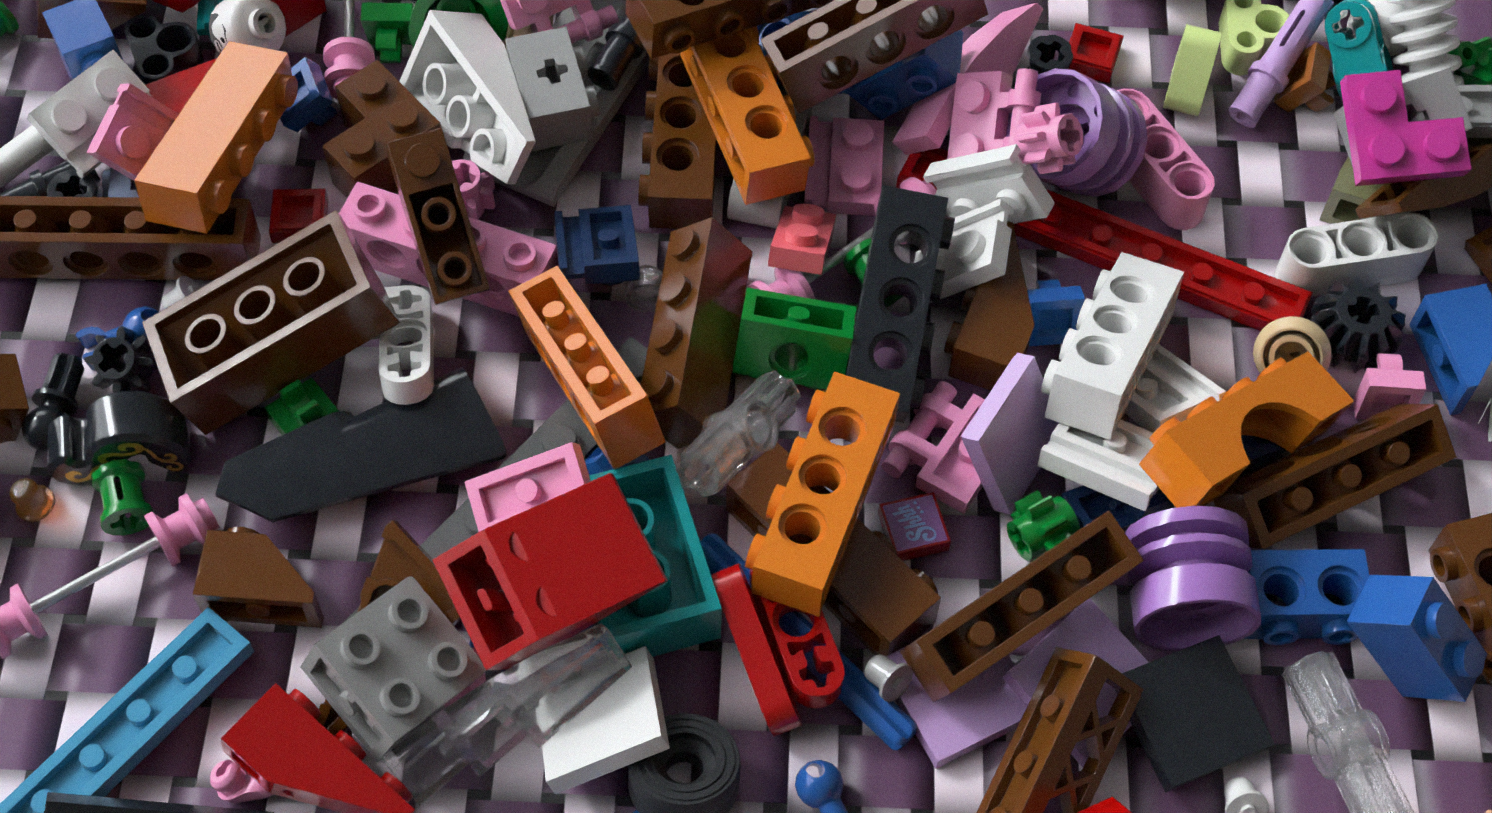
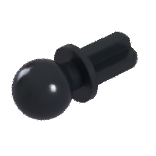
M63 352L55 354L52 357L42 388L36 389L33 392L32 401L38 407L31 410L22 423L23 437L32 448L39 451H47L49 424L65 413L72 415L77 412L79 404L75 396L85 370L80 357Z

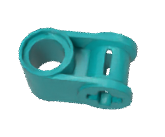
M1344 0L1334 6L1325 19V33L1332 57L1334 81L1341 100H1343L1340 82L1345 75L1393 71L1390 53L1384 42L1375 6L1369 0ZM1349 9L1353 17L1362 16L1364 24L1356 29V35H1353L1351 28H1342L1340 25V20L1347 16Z

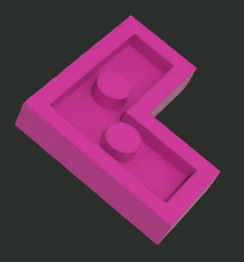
M1400 70L1345 75L1341 80L1340 86L1355 186L1465 176L1472 170L1463 117L1408 122Z

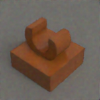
M1318 42L1304 49L1287 75L1289 79L1288 85L1283 92L1275 94L1273 102L1287 112L1304 103L1315 112H1319L1332 105L1334 98L1325 93V90L1335 85L1333 73L1329 71L1330 51Z

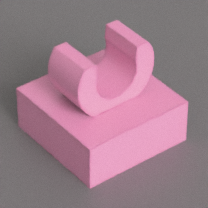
M1378 353L1376 356L1378 369H1366L1353 399L1355 419H1367L1397 404H1420L1426 391L1424 372L1403 370V361L1399 354Z

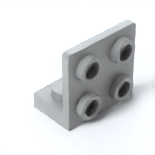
M407 577L316 642L300 666L377 763L395 750L411 730L486 672L479 656L413 577Z

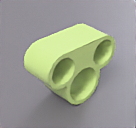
M1225 0L1219 18V32H1222L1220 48L1223 67L1234 75H1247L1252 63L1264 56L1280 28L1289 17V14L1278 6L1261 4V0Z
M1186 24L1175 58L1163 108L1194 116L1199 115L1222 32Z

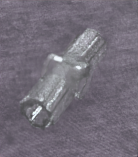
M777 371L762 374L726 410L708 415L703 422L702 433L680 453L681 462L676 472L684 487L694 489L702 497L714 495L754 455L773 449L778 442V430L797 412L796 403L801 394L793 379H786Z
M1316 652L1287 666L1282 676L1309 728L1307 731V745L1313 763L1324 778L1328 780L1334 779L1349 812L1415 813L1388 761L1390 744L1383 724L1373 711L1368 709L1362 710L1334 653Z

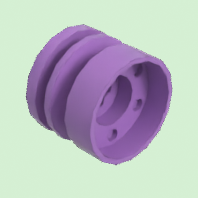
M1055 68L1038 74L1036 91L1041 93L1040 106L1059 103L1060 115L1072 113L1080 122L1083 130V145L1080 152L1075 155V164L1063 165L1061 172L1039 174L1037 163L1030 164L1038 178L1043 182L1057 185L1064 190L1084 196L1098 197L1119 189L1133 177L1142 162L1148 139L1145 117L1136 102L1123 93L1103 83H1098L1075 70ZM1009 113L1006 137L1010 135L1012 113Z
M1178 507L1147 515L1131 524L1125 534L1144 560L1127 573L1129 581L1135 585L1130 591L1135 637L1145 645L1163 650L1179 651L1217 635L1221 637L1224 645H1228L1253 634L1261 625L1256 580L1248 573L1252 568L1251 548L1248 547L1249 534L1247 522L1240 515L1219 507Z

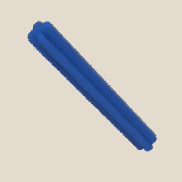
M710 533L700 541L710 574L739 563L749 582V569L745 568L746 561L717 534ZM797 611L786 613L778 622L783 632L794 637L806 635L813 628V625ZM812 649L804 654L807 660V669L825 685L829 673L819 674L812 659ZM838 649L845 669L843 686L838 698L892 750H900L916 734V722L894 701H884L879 695V688L868 681L865 674Z

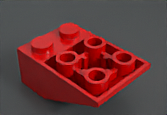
M608 473L487 527L432 559L485 670H514L668 581L613 473Z

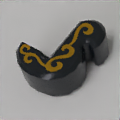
M118 391L104 395L88 407L86 418L77 419L65 413L52 421L48 426L47 472L52 478L61 483L70 485L85 484L91 480V474L100 465L113 460H128L140 454L145 455L150 463L178 474L191 463L190 421L170 403L169 399L148 392Z

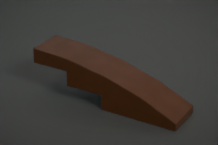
M1492 144L1468 148L1472 170L1465 176L1385 183L1355 209L1359 219L1441 208L1485 192L1492 188Z

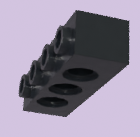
M883 185L878 200L854 325L853 341L845 375L900 393L895 422L904 423L910 408L920 409L926 377L916 375L919 355L929 356L931 351L935 323L926 321L929 301L939 303L945 270L936 268L939 248L949 250L955 217L945 216L948 203L947 197ZM904 242L912 243L921 250L923 259L916 263H906L897 257L894 247ZM891 295H902L911 302L913 312L903 317L895 316L886 309L884 300ZM883 347L893 348L902 356L903 366L894 371L884 370L875 362L874 352Z

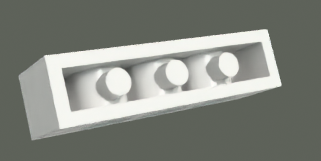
M1121 252L1111 271L1105 269L1101 271L1094 289L1093 300L1086 298L1076 324L1077 330L1070 328L1064 338L1059 354L1061 362L1052 359L1046 370L1041 387V392L1049 394L1044 418L1111 440L1173 316L1184 271Z

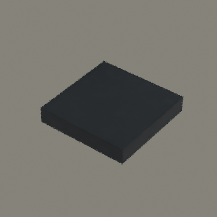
M1219 635L1122 673L1144 689L1130 718V722L1165 793L1261 753L1275 745Z

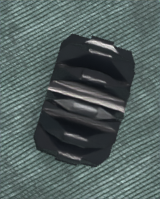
M1358 277L1350 282L1348 286L1335 281L1326 293H1322L1315 300L1311 309L1310 321L1322 328L1327 335L1331 345V354L1333 355V367L1342 363V361L1349 362L1355 373L1363 369L1365 364L1378 368L1377 354L1396 353L1403 341L1401 336L1403 335L1402 330L1405 326L1406 314L1396 310L1398 296L1383 297L1380 294V282L1369 289L1363 286Z

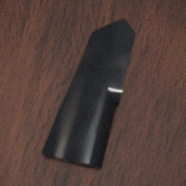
M460 367L434 379L432 393L418 403L403 405L386 401L355 416L347 411L334 412L225 461L215 495L221 500L246 509L274 523L423 480L503 460L507 457V450L466 371Z

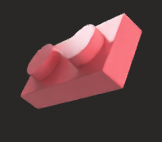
M803 203L793 207L784 206L770 246L768 266L822 275L834 234L837 214L827 213L823 208L813 204Z

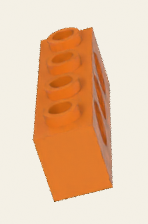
M757 26L739 31L728 38H717L692 46L679 53L745 205L804 191L806 189L809 167H813L815 162L813 147L809 138L806 135L801 136L795 124L796 116L793 103L788 95L781 94L773 65L768 55L764 56L759 46Z
M558 266L508 291L528 338L614 470L666 443L648 395Z
M835 371L826 392L818 389L815 391L806 416V422L812 424L806 439L799 436L796 437L786 465V469L792 471L786 487L779 484L775 486L767 507L766 518L772 520L766 536L758 533L754 536L747 554L745 568L753 570L751 593L819 617L894 427L900 393ZM845 439L851 444L841 446L832 443L830 440ZM813 486H825L831 489L833 492L829 494H818L811 491L809 488ZM795 534H803L809 536L814 541L808 544H798L791 541L788 537Z

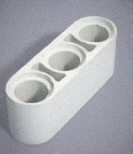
M1401 213L1302 228L1290 235L1277 264L1274 276L1277 279L1313 292L1312 296L1326 293L1335 281L1348 286L1356 277L1359 278L1365 288L1373 287L1379 282L1380 286L1414 280L1422 272L1437 244L1438 230L1431 220L1417 213Z

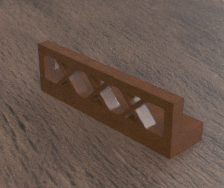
M1056 647L976 813H1043L1049 800L1057 796L1060 797L1062 813H1077L1088 808L1144 689L1097 655ZM1104 683H1107L1117 690L1118 694L1108 715L1099 718L1096 700ZM1086 740L1088 758L1083 769L1073 774L1070 755L1077 742Z

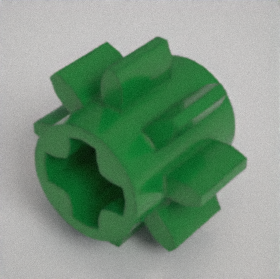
M1038 490L1014 503L1017 511L1011 514L1013 520L1007 523L1009 539L1017 553L1026 561L1038 558L1080 529L1075 512L1064 498L1060 496L1053 498L1051 495L1043 498Z

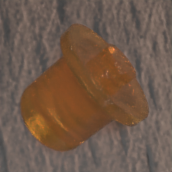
M30 478L17 480L9 491L10 499L16 505L17 515L26 522H37L44 519L55 506L56 499L53 491L47 486L38 485Z

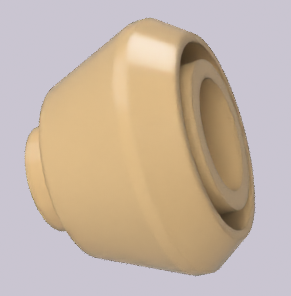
M1289 316L1276 319L1261 330L1254 344L1253 357L1255 366L1259 373H1261L1266 367L1281 357L1288 363L1309 351L1327 371L1331 361V345L1327 335L1317 324L1302 317Z

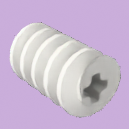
M1387 0V3L1403 6V11L1388 18L1389 23L1405 26L1404 32L1391 38L1392 44L1407 46V52L1393 58L1394 64L1409 66V72L1401 75L1402 83L1447 68H1451V71L1459 69L1462 65L1461 57L1448 54L1447 52L1457 48L1460 45V39L1456 35L1444 33L1454 28L1458 24V19L1455 15L1441 13L1455 5L1456 0ZM1453 74L1456 84L1464 85L1463 78Z

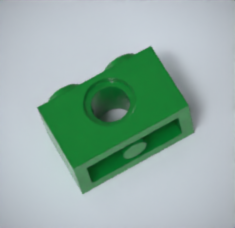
M747 287L732 373L748 375L758 380L770 379L799 384L814 390L827 389L834 371L844 375L846 373L853 341L856 307Z

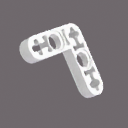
M415 285L384 287L400 323L371 339H379V374L384 397L392 403L403 405L418 403L426 399L432 393L434 387V328L430 296L424 288ZM418 341L411 345L396 346L402 342ZM412 369L410 376L403 377L402 370Z

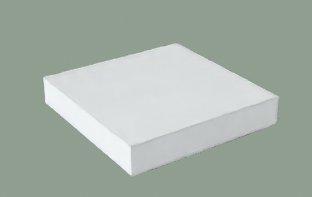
M646 646L536 690L546 783L555 794L670 749L654 658Z

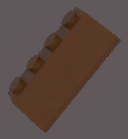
M335 210L142 323L170 403L204 435H207L275 396L281 389L297 379L301 381L396 326L400 321L381 280L338 211Z

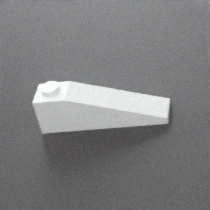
M430 10L399 82L440 122L446 144L449 147L461 148L470 154L472 162L506 184H516L536 141L505 44L482 14Z

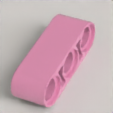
M1123 88L1117 90L1136 102L1145 117L1148 136L1143 160L1133 177L1128 181L1167 226L1177 230L1195 228L1201 223L1215 186L1214 176L1147 96L1134 89Z

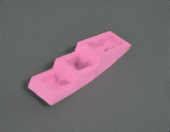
M1033 3L1004 11L972 34L962 46L960 73L1003 71L1013 75L1043 8L1038 3ZM956 83L913 104L892 142L904 154L907 155L941 147L952 122Z

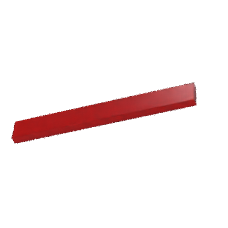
M937 148L909 154L897 176L896 188H900V184L909 177L925 181L923 176L929 165L933 162L947 160L948 151ZM929 182L935 187L936 190H938L933 182ZM1047 190L1055 203L1048 217L1013 224L1017 236L1108 271L1112 270L1121 252L1184 271L1178 299L1259 331L1270 322L1279 318L1289 316L1303 318L1313 293L1050 190Z

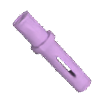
M1332 0L1298 1L1264 56L1260 60L1254 61L1249 68V78L1229 108L1230 116L1236 122L1246 127L1254 128L1275 94L1284 91L1289 83L1287 75L1305 47L1309 44L1310 39L1328 11L1332 8L1334 4Z

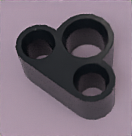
M147 14L137 15L126 23L125 34L140 77L145 85L204 63L197 34L193 27L187 23L170 22L161 25L156 17Z

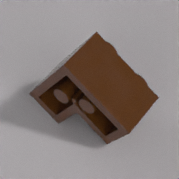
M376 60L335 86L343 122L348 129L322 145L332 184L346 198H348L357 182L397 194L398 190L387 157V142L441 128L440 122Z

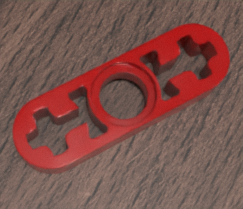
M738 563L711 574L718 599L772 735L775 737L802 726L797 705L790 693L755 597L751 593V587L741 565Z
M749 569L750 587H752L753 570ZM753 594L793 698L809 708H823L832 704L841 693L845 669L823 611L821 610L818 617ZM789 612H801L811 619L813 628L806 635L799 637L790 636L780 628L778 623L780 618ZM812 649V659L819 674L829 673L824 687L817 688L813 680L803 681L806 678L807 660L804 654Z

